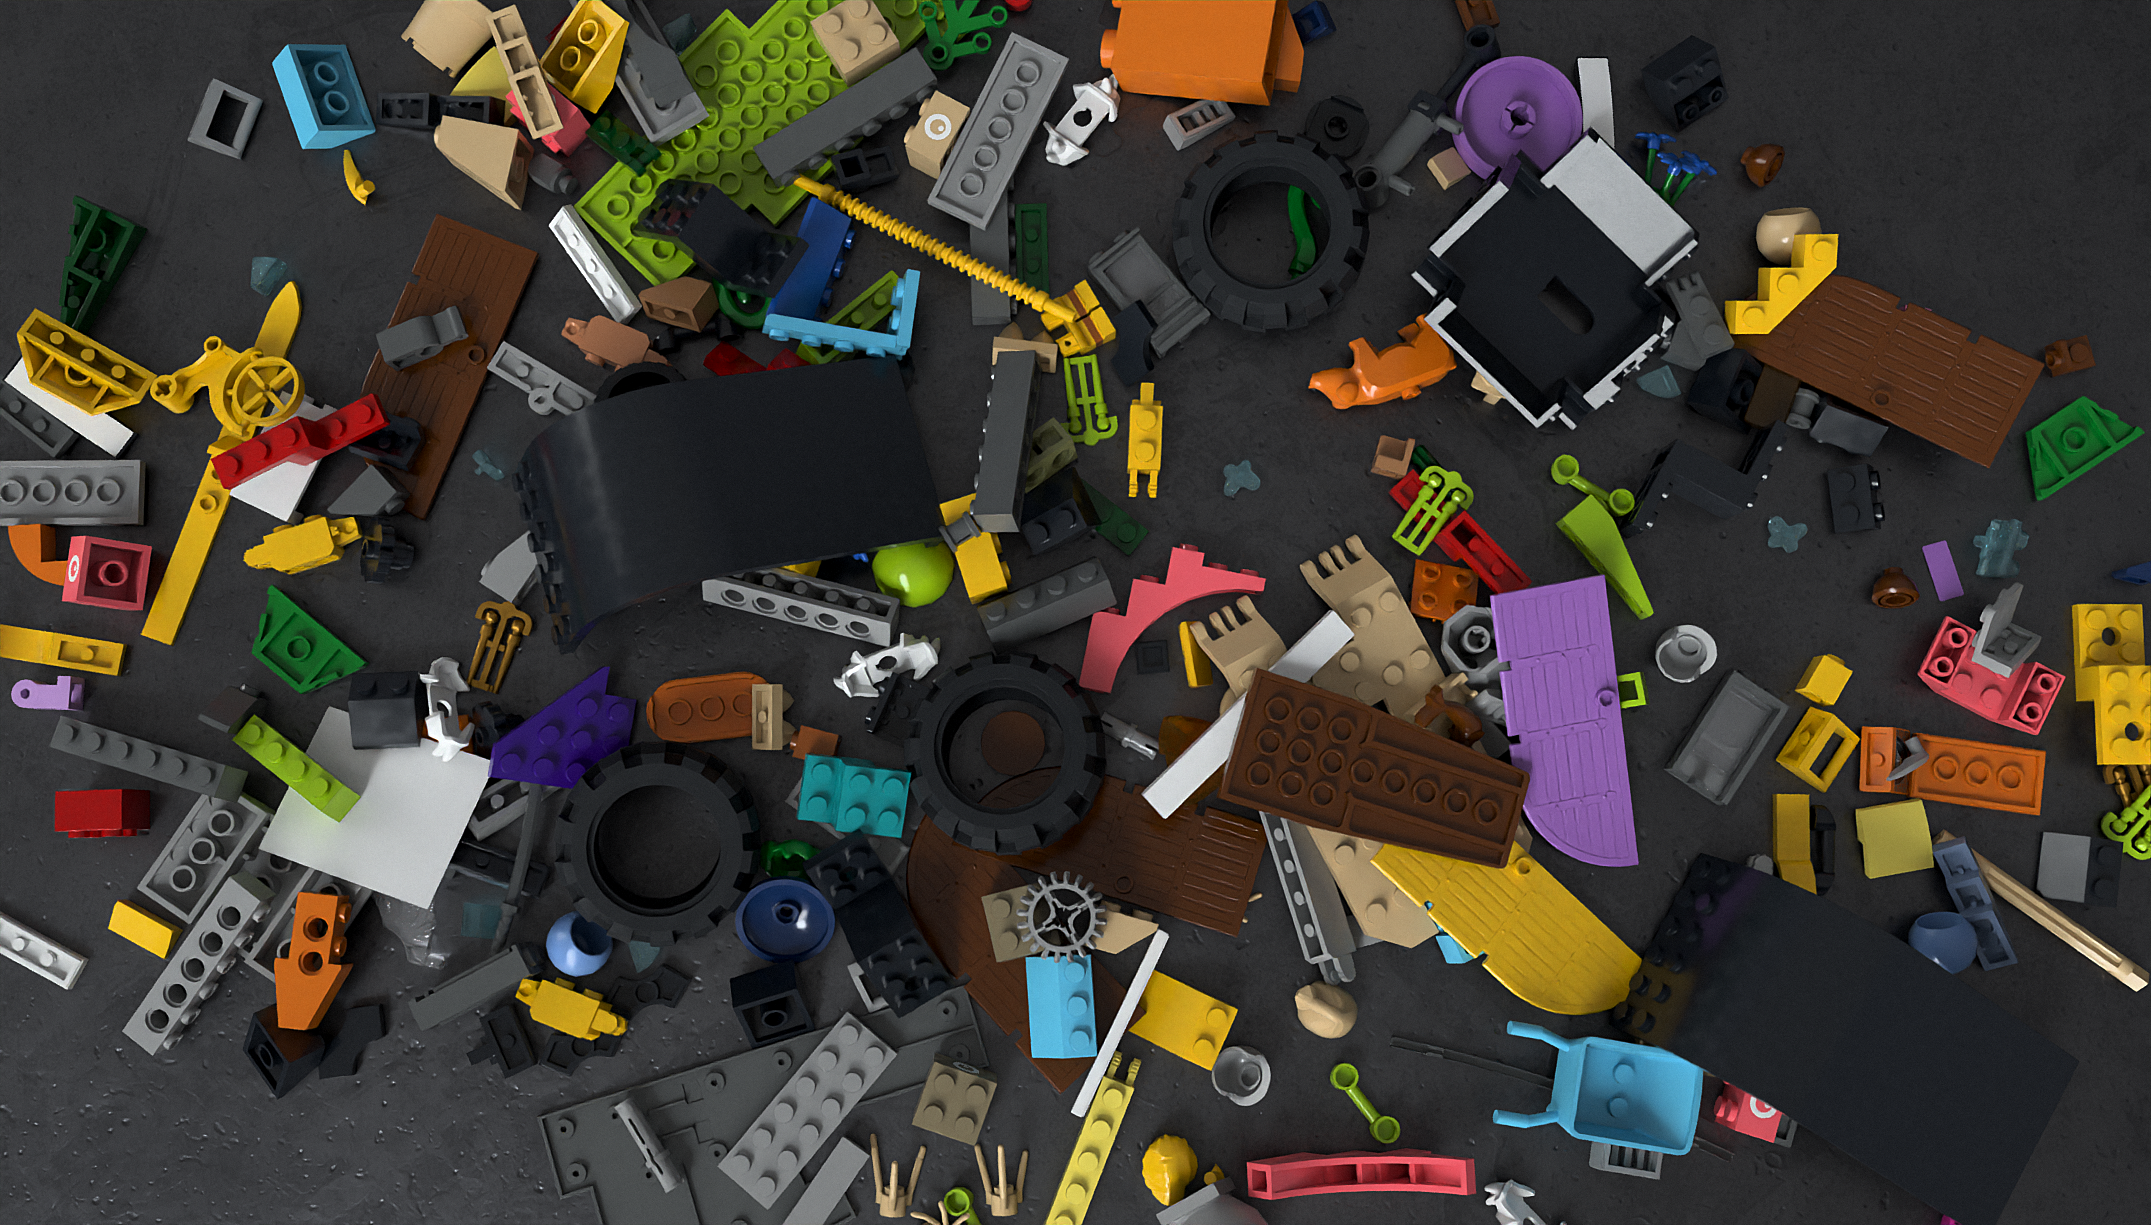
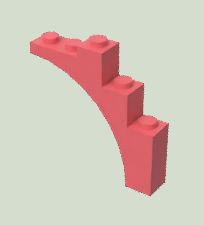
M1180 544L1179 548L1173 547L1165 585L1159 584V578L1141 575L1140 580L1133 578L1126 616H1121L1119 609L1111 607L1093 614L1079 681L1080 687L1083 690L1110 695L1117 670L1129 648L1143 631L1163 614L1185 602L1213 594L1237 592L1261 595L1264 591L1266 579L1260 578L1259 572L1249 569H1240V573L1227 571L1228 566L1210 562L1208 567L1202 566L1205 553L1198 552L1199 547Z
M1404 1148L1382 1153L1353 1150L1330 1155L1301 1152L1247 1162L1248 1197L1268 1200L1356 1191H1421L1459 1195L1476 1194L1473 1158L1431 1154V1151Z

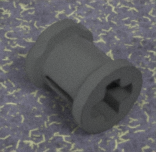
M1799 388L1786 423L1797 428H1810L1811 421L1809 419L1815 404H1818L1821 399L1819 395L1808 389Z
M967 511L962 513L961 518L944 527L941 525L938 527L953 553L958 551L957 547L973 537L978 538L981 536Z

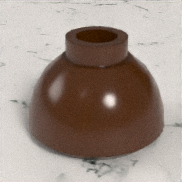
M1771 143L1762 144L1756 148L1749 146L1742 155L1741 164L1746 165V172L1751 181L1757 186L1763 187L1768 185L1779 172L1784 161L1785 151L1783 146Z
M1899 567L1885 569L1883 576L1877 580L1872 590V602L1883 608L1907 607L1915 603L1920 597L1916 583L1909 576L1905 575L1903 569Z

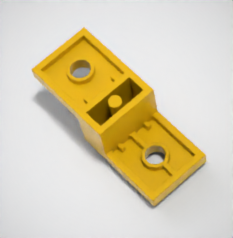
M2142 604L2072 605L2076 701H2094L2097 765H2151V666H2145ZM2105 628L2112 630L2115 635V641L2111 646L2104 643L2102 639V632ZM2130 722L2138 729V736L2133 741L2128 739L2125 734V728Z

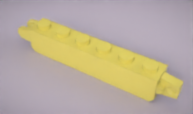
M1115 1050L1108 1069L1104 1073L1092 1098L1043 1225H1082L1133 1094V1083L1141 1060L1134 1058L1129 1065L1127 1077L1123 1081L1114 1077L1116 1069L1122 1060V1053Z

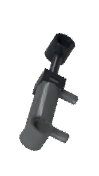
M1479 24L1471 27L1466 32L1464 44L1467 52L1465 53L1466 58L1435 96L1420 89L1407 105L1410 113L1369 164H1364L1354 171L1352 177L1357 186L1363 188L1368 208H1376L1383 205L1389 197V187L1407 196L1414 193L1415 185L1399 177V175L1432 134L1439 136L1444 129L1455 135L1462 133L1464 124L1451 118L1446 101L1474 67L1480 69L1484 65L1501 58L1500 46L1494 29L1491 26Z

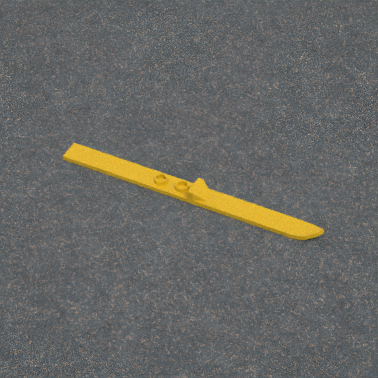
M290 281L285 285L273 301L254 346L262 349L263 357L275 356L286 360L300 324L302 313L299 289L294 281ZM283 366L267 367L259 371L258 374L269 385L280 374ZM251 378L244 391L243 404L245 405L259 392L267 396L274 389L270 387L268 391H264ZM268 398L251 416L263 418L270 399ZM232 401L233 416L237 423L240 424L244 418L236 411ZM251 423L246 429L250 432L248 437L245 436L243 438L223 425L218 440L209 445L207 453L211 454L209 463L141 635L174 646L232 497L229 495L231 490L223 488L211 458L254 438L259 426Z

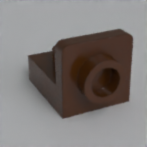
M2087 335L2068 340H2057L2045 346V361L2048 368L2052 370L2053 377L2096 366Z

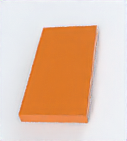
M1913 733L1912 738L1918 737L1924 750L1929 754V759L1926 763L1909 773L1907 798H1920L1921 800L2035 816L2040 815L2046 751Z

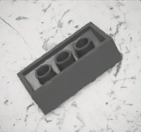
M1093 556L976 607L998 655L1117 604L1109 579L1098 557Z

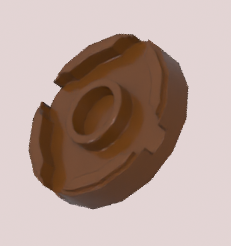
M1018 711L1000 713L992 718L983 730L981 738L982 754L989 766L999 773L1010 776L1025 774L1035 768L1043 757L1045 749L1044 732L1038 722L1026 713Z

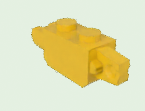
M1141 383L1140 400H1132V405H1130L1127 474H1130L1129 497H1136L1138 493L1137 474L1150 475L1148 483L1149 497L1156 498L1157 476L1160 474L1163 406H1161V401L1153 400L1154 383Z
M313 515L305 518L303 524L294 527L290 524L274 528L272 534L263 536L264 544L246 550L243 561L248 566L256 569L266 570V568H274L289 575L328 564L342 558L345 552V545L363 537L360 523L355 517L332 520L323 515Z
M556 977L555 982L544 979L542 982L523 978L515 996L531 1006L530 1014L533 1020L578 1038L583 1037L593 1040L599 1037L601 1032L620 1036L628 1030L626 1018L610 1012L612 1005L602 1001L603 994L587 988L584 989L583 993L573 990L575 983Z

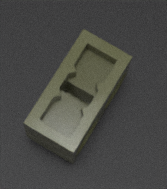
M1054 417L1033 432L1025 488L1026 494L1078 458L1073 439Z

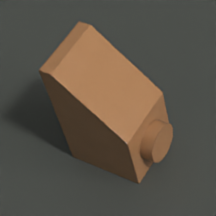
M686 276L643 290L638 295L647 318L697 332L703 330L719 308V302L712 283Z

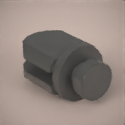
M538 154L529 163L528 172L535 183L552 193L560 194L564 192L570 195L578 184L577 178L572 176L571 169L548 154Z

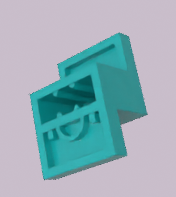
M806 753L796 817L798 820L831 823L836 831L853 833L860 829L863 834L901 838L911 772L909 770L876 767L871 760Z

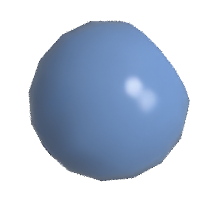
M572 911L556 920L547 934L546 948L554 966L563 973L575 977L586 976L596 972L606 963L612 953L613 939L611 936L606 935L607 930L593 921L588 923L578 911Z
M1934 912L1922 915L1916 919L1909 931L1908 945L1954 975L1966 969L1974 960L1977 953L1978 938L1973 926L1962 915L1953 912Z

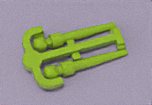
M1097 355L1064 358L1068 401L1067 416L1071 422L1061 423V426L1068 434L1069 429L1073 434L1080 433L1082 425L1078 420L1080 418V410L1077 405H1083L1086 431L1083 435L1070 436L1074 443L1084 442L1087 446H1094L1099 440L1113 437L1118 428L1117 416L1106 417L1108 409L1107 403L1104 402ZM1090 362L1092 363L1095 396L1091 397L1088 396L1084 364ZM1070 365H1078L1082 398H1076ZM1090 403H1096L1094 408L1095 415H1098L1097 427L1100 430L1108 429L1110 423L1111 429L1109 431L1098 433L1093 429Z
M1430 466L1424 470L1419 479L1423 482H1428L1427 486L1424 485L1419 491L1418 498L1392 535L1393 539L1409 551L1420 556L1448 518L1455 514L1458 504H1460L1463 510L1467 511L1473 502L1474 494L1472 489L1462 482L1461 475L1458 472H1447L1439 466ZM1442 477L1445 486L1434 502L1429 505L1426 503V500H1430L1434 494V488L1441 484ZM1458 488L1459 490L1452 494L1451 501H1447L1442 508L1443 512H1439L1437 507L1449 490ZM1421 508L1426 510V513L1409 537L1406 539L1401 536V533ZM1433 515L1438 518L1420 546L1414 545L1412 542L1430 517Z
M2151 784L2130 807H2126L2121 812L2120 819L2109 811L2103 817L2100 825L2101 831L2110 840L2124 842L2123 853L2127 852L2139 860L2151 858V825L2144 831L2145 835L2139 837L2134 843L2139 850L2144 852L2139 853L2131 847V839L2148 820L2151 821V805L2147 809L2143 807L2151 797ZM2137 812L2142 814L2124 835H2116L2109 828L2110 823L2113 822L2111 827L2116 832L2122 833L2127 828V823L2129 821L2132 822L2138 816Z

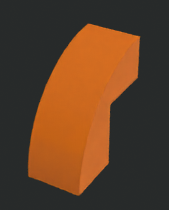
M43 524L8 526L10 543L22 565L38 578L49 583L64 586L68 560L56 561V528Z

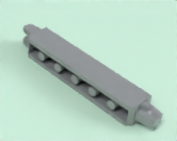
M1259 811L1305 960L1311 964H1319L1321 974L1324 976L1323 979L1327 985L1334 986L1338 985L1340 981L1350 982L1354 980L1356 972L1351 955L1352 952L1357 951L1334 878L1307 827Z

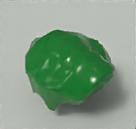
M791 839L783 842L768 840L761 846L760 865L771 878L776 876H793L813 883L805 872L802 863L821 851L802 840Z

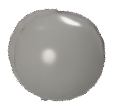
M1676 625L1667 630L1657 641L1655 648V659L1658 668L1666 677L1680 683L1691 682L1697 679L1699 674L1706 672L1713 666L1717 658V646L1714 639L1702 628L1693 625Z
M1238 1045L1224 1049L1218 1055L1212 1068L1211 1076L1215 1089L1238 1105L1251 1106L1259 1102L1268 1091L1271 1081L1269 1064L1265 1055L1253 1047Z

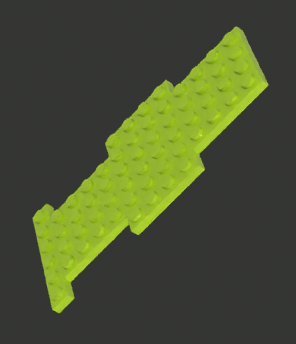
M778 0L750 29L726 9L678 57L687 72L694 90L710 116L658 146L657 149L662 153V156L656 162L652 161L645 168L647 172L641 178L618 161L573 206L578 215L653 286L684 277L696 265L691 258L672 242L643 238L633 230L638 223L637 219L640 212L647 206H650L656 197V189L668 178L714 184L746 213L754 207L775 227L810 194V192L794 184L788 187L783 185L777 189L757 158L753 147L850 88L846 85L818 42L810 23L845 0ZM872 0L898 39L902 55L926 32L925 23L920 19L918 12L919 5L922 2L932 1L937 6L938 16L936 23L941 38L948 29L942 0ZM925 8L922 13L925 16H930L934 10L932 8ZM967 33L959 35L954 44H957ZM645 134L642 138H644L647 142H650L647 135ZM863 136L854 141L855 144L847 151L853 150L864 139ZM831 156L827 158V162L822 167L816 170L810 168L802 173V175L820 183L833 170L830 161Z

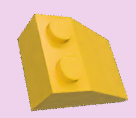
M579 0L539 61L546 80L571 101L596 114L613 89L629 22L601 0Z
M1154 969L1138 1001V1004L1145 1010L1146 1014L1128 1031L1212 1071L1238 1009L1236 1006Z

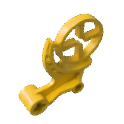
M211 336L204 342V350L206 352L195 363L179 369L172 375L159 376L150 387V394L153 399L172 412L180 414L189 410L193 405L194 393L201 387L208 386L211 407L217 419L227 429L243 438L245 436L248 437L250 432L246 429L251 423L261 427H270L288 420L298 410L305 393L303 376L287 360L275 356L263 357V351L259 347H251L240 354L217 336ZM271 366L287 367L269 385L258 374L262 369ZM251 378L264 391H268L270 387L275 391H279L294 378L293 394L286 405L273 392H269L267 396L259 392L245 405L243 404L244 391ZM268 398L280 410L268 417L257 418L251 416ZM231 399L236 411L244 418L240 424L237 423L233 416Z

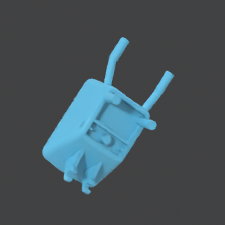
M1516 1021L1508 1022V1034L1541 1039L1557 1047L1559 1053L1551 1103L1546 1108L1547 1112L1527 1115L1495 1110L1493 1113L1494 1123L1528 1128L1557 1122L1571 1136L1582 1140L1673 1155H1685L1690 1151L1701 1102L1702 1069L1657 1047L1594 1036L1567 1039L1539 1025Z

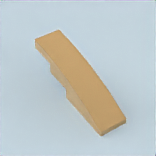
M514 4L485 15L496 42L497 51L507 72L508 81L533 140L564 129L551 90L517 5Z

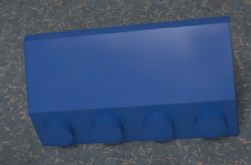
M811 197L796 236L801 237L810 246L776 297L772 298L765 315L766 317L769 314H777L823 323V319L820 316L824 306L829 307L833 299L834 289L831 287L835 277L840 278L846 263V260L843 259L847 248L851 249L856 239L857 231L854 230L855 227L851 218L823 201Z

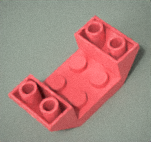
M1946 616L1917 675L1934 692L1992 722L2038 735L2066 677L2038 662L2022 663L2009 678L1992 672L1990 669L1971 661L1975 647L1972 646V641L1977 631Z

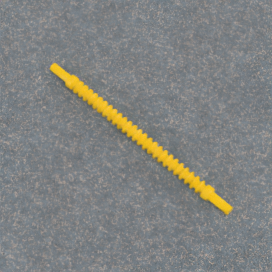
M802 174L793 183L818 196V199L828 205L832 203L834 209L840 207L842 213L848 211L850 217L856 215L858 221L864 219V224L872 223V228L880 227V232L887 231L888 236L895 235L896 240L903 239L904 244L910 242L912 248L918 246L920 252L926 250L928 256L934 254L936 260L942 258L944 264L950 262L952 263V268L958 266L960 267V272L966 270L970 277L973 274L976 275L977 281L982 278L985 285L990 282L993 289L1000 287L1001 293L1008 291L1009 297L1016 295L1017 301L1024 299L1025 305L1031 303L1032 308L1039 312L1045 310L1071 324L1077 316L1076 311L1050 299L1048 293L1042 290L1036 292L1034 286L1028 288L1026 282L1020 284L1018 278L1012 280L1010 274L1004 276L1002 270L996 272L994 266L988 268L986 262L980 264L978 258L972 260L970 254L964 256L962 250L956 252L954 246L948 248L946 242L940 244L938 238L932 240L930 234L924 236L922 230L916 232L914 226L908 228L906 222L900 224L898 218L892 220L890 214L884 216L882 210L876 212L874 206L868 208L866 202L860 204L858 198L852 200L850 194L844 196L842 190L837 192L836 187L828 183L822 185Z

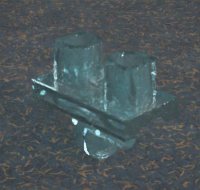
M2011 519L2010 521L1992 520L1985 536L1977 535L1974 537L1973 544L1981 548L1979 554L1980 561L1976 571L1977 575L1981 577H2017L2020 565L2019 562L2012 559L2014 550H2023L2027 546L2029 535L2021 530L2023 522L2017 519Z

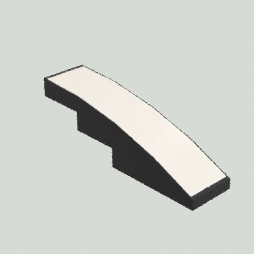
M1577 56L1574 69L1577 94L1583 114L1581 135L1591 126L1615 150L1614 110L1608 56Z
M22 355L2 379L43 410L118 460H121L139 436L138 433L109 412L89 416L30 384Z

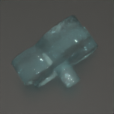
M478 449L471 455L480 465L474 471L478 476L485 471L497 482H500L505 477V474L493 466L487 454L481 449Z
M1242 461L1239 466L1229 464L1224 467L1223 473L1227 480L1223 491L1226 496H1233L1241 487L1249 490H1257L1259 488L1260 479L1251 472V463L1249 461Z
M1778 516L1769 519L1768 529L1771 537L1768 539V546L1770 548L1782 546L1788 553L1796 551L1798 549L1797 541L1807 533L1806 525L1798 523L1788 526Z

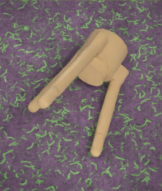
M871 1134L870 1144L876 1184V1203L880 1204V1215L904 1217L906 1215V1206L912 1205L913 1192L923 1164L926 1147H920L906 1192H904L905 1188L903 1186L897 1185V1161L892 1162L890 1185L885 1186L884 1190L877 1139L875 1134Z
M976 1144L974 1148L986 1191V1204L991 1205L992 1215L1011 1216L1017 1214L1018 1203L1023 1202L1022 1190L1029 1152L1027 1150L1022 1152L1014 1190V1186L1007 1184L1004 1145H998L999 1185H995L993 1191L981 1146Z

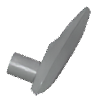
M1917 736L1905 741L1912 756L1904 759L1902 764L1889 774L1886 779L1887 781L1903 777L1927 762L1929 754L1924 750Z

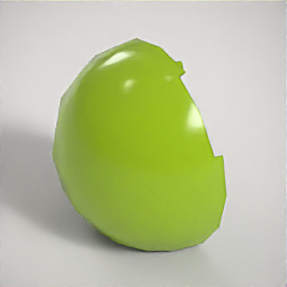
M945 540L938 546L925 548V544L920 543L879 550L872 562L875 582L882 594L900 599L901 606L914 608L932 604L944 595L952 582L955 566L952 551Z

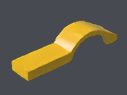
M0 624V657L121 676L126 644Z
M1773 794V861L1777 865L1780 879L1817 895L1815 874L1810 861L1809 795Z

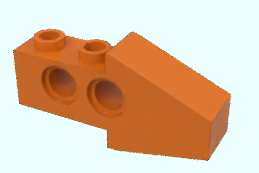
M314 891L298 892L289 956L275 958L274 962L278 1027L298 1030L317 1028L352 969L353 963L340 962V958L345 954L347 939L344 937L345 923L349 922L352 912L351 904L348 903L349 895ZM321 919H324L328 925L327 933L324 936L320 935L317 930L318 922ZM316 952L323 959L322 967L319 970L314 967L312 962Z

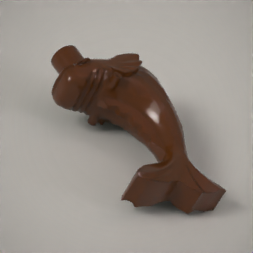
M1435 684L1430 692L1425 695L1426 705L1416 713L1414 722L1422 728H1426L1439 714L1445 712L1453 723L1452 727L1448 729L1451 733L1449 739L1474 750L1472 745L1485 734L1482 731L1480 718L1467 706L1456 701L1444 700L1443 689Z

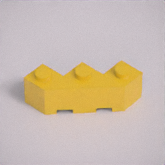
M1838 234L1794 235L1791 268H1759L1757 300L1725 301L1724 323L1729 333L1768 334L1837 267Z

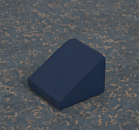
M1318 0L1291 15L1301 42L1304 45L1337 30L1325 3Z
M2151 561L2113 571L2111 576L2115 579L2141 586L2150 584Z

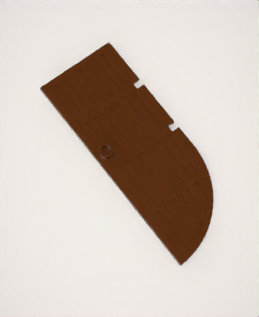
M436 214L411 271L412 274L420 277L418 284L406 283L387 329L419 316H433L445 311L449 307L457 306L462 314L469 337L443 346V350L437 355L399 371L394 370L385 363L381 349L378 348L364 380L359 398L361 399L371 393L376 394L383 408L390 414L401 418H413L421 425L427 442L409 472L366 457L363 458L367 468L371 464L386 467L411 494L404 501L405 505L402 509L425 521L489 373L487 366L501 345L539 256L538 252Z
M1829 274L1768 334H1730L1735 343L1733 348L1745 349L1754 359L1986 468L1990 467L2045 363L1982 334L1979 336L1976 344L1967 341L1968 336L1972 332L1971 329L1912 302L1908 303L1905 312L1899 310L1896 306L1901 297L1868 282L1836 274ZM1758 290L1744 300H1757Z
M1062 766L1035 769L1012 777L992 789L977 803L1001 809L1027 804L1041 796L1052 785ZM1105 774L1103 787L1099 788L1093 801L1094 806L1080 825L1075 824L1062 835L1063 839L1042 850L1038 847L1022 851V855H996L994 852L984 850L975 851L954 840L951 844L953 847L1049 878L1051 872H1056L1057 880L1063 881L1065 871L1070 872L1069 882L1074 883L1077 875L1080 874L1083 876L1082 882L1079 885L1082 888H1085L1089 882H1092L1094 887L1090 891L1100 892L1102 895L1237 938L1267 842V836L1263 823L1207 806L1204 817L1197 815L1195 811L1198 803L1187 799L1165 819L1142 796L1141 793L1147 788L1146 786L1135 784L1133 793L1130 794L1124 792L1127 780Z
M925 814L911 843L906 870L908 902L926 941L953 977L958 980L966 972L972 978L963 988L1007 1036H1010L1016 1028L1021 1032L1023 1036L1015 1045L1061 1094L1094 1063L1097 1056L1032 1058L1026 958L1022 957L1002 963L996 962L981 898L1029 884L1009 864L951 846L953 838L941 829H938L927 814ZM1059 918L1060 925L1066 926L1065 923ZM1062 931L1065 945L1071 944L1068 937ZM1085 945L1082 946L1086 953H1091ZM1074 950L1072 954H1078V951ZM1049 951L1048 955H1055V952ZM1038 953V954H1034V955H1030V956H1026V957L1041 956L1042 953ZM1091 953L1099 1052L1127 991ZM1138 1003L1123 1035L1146 1014L1145 1010Z

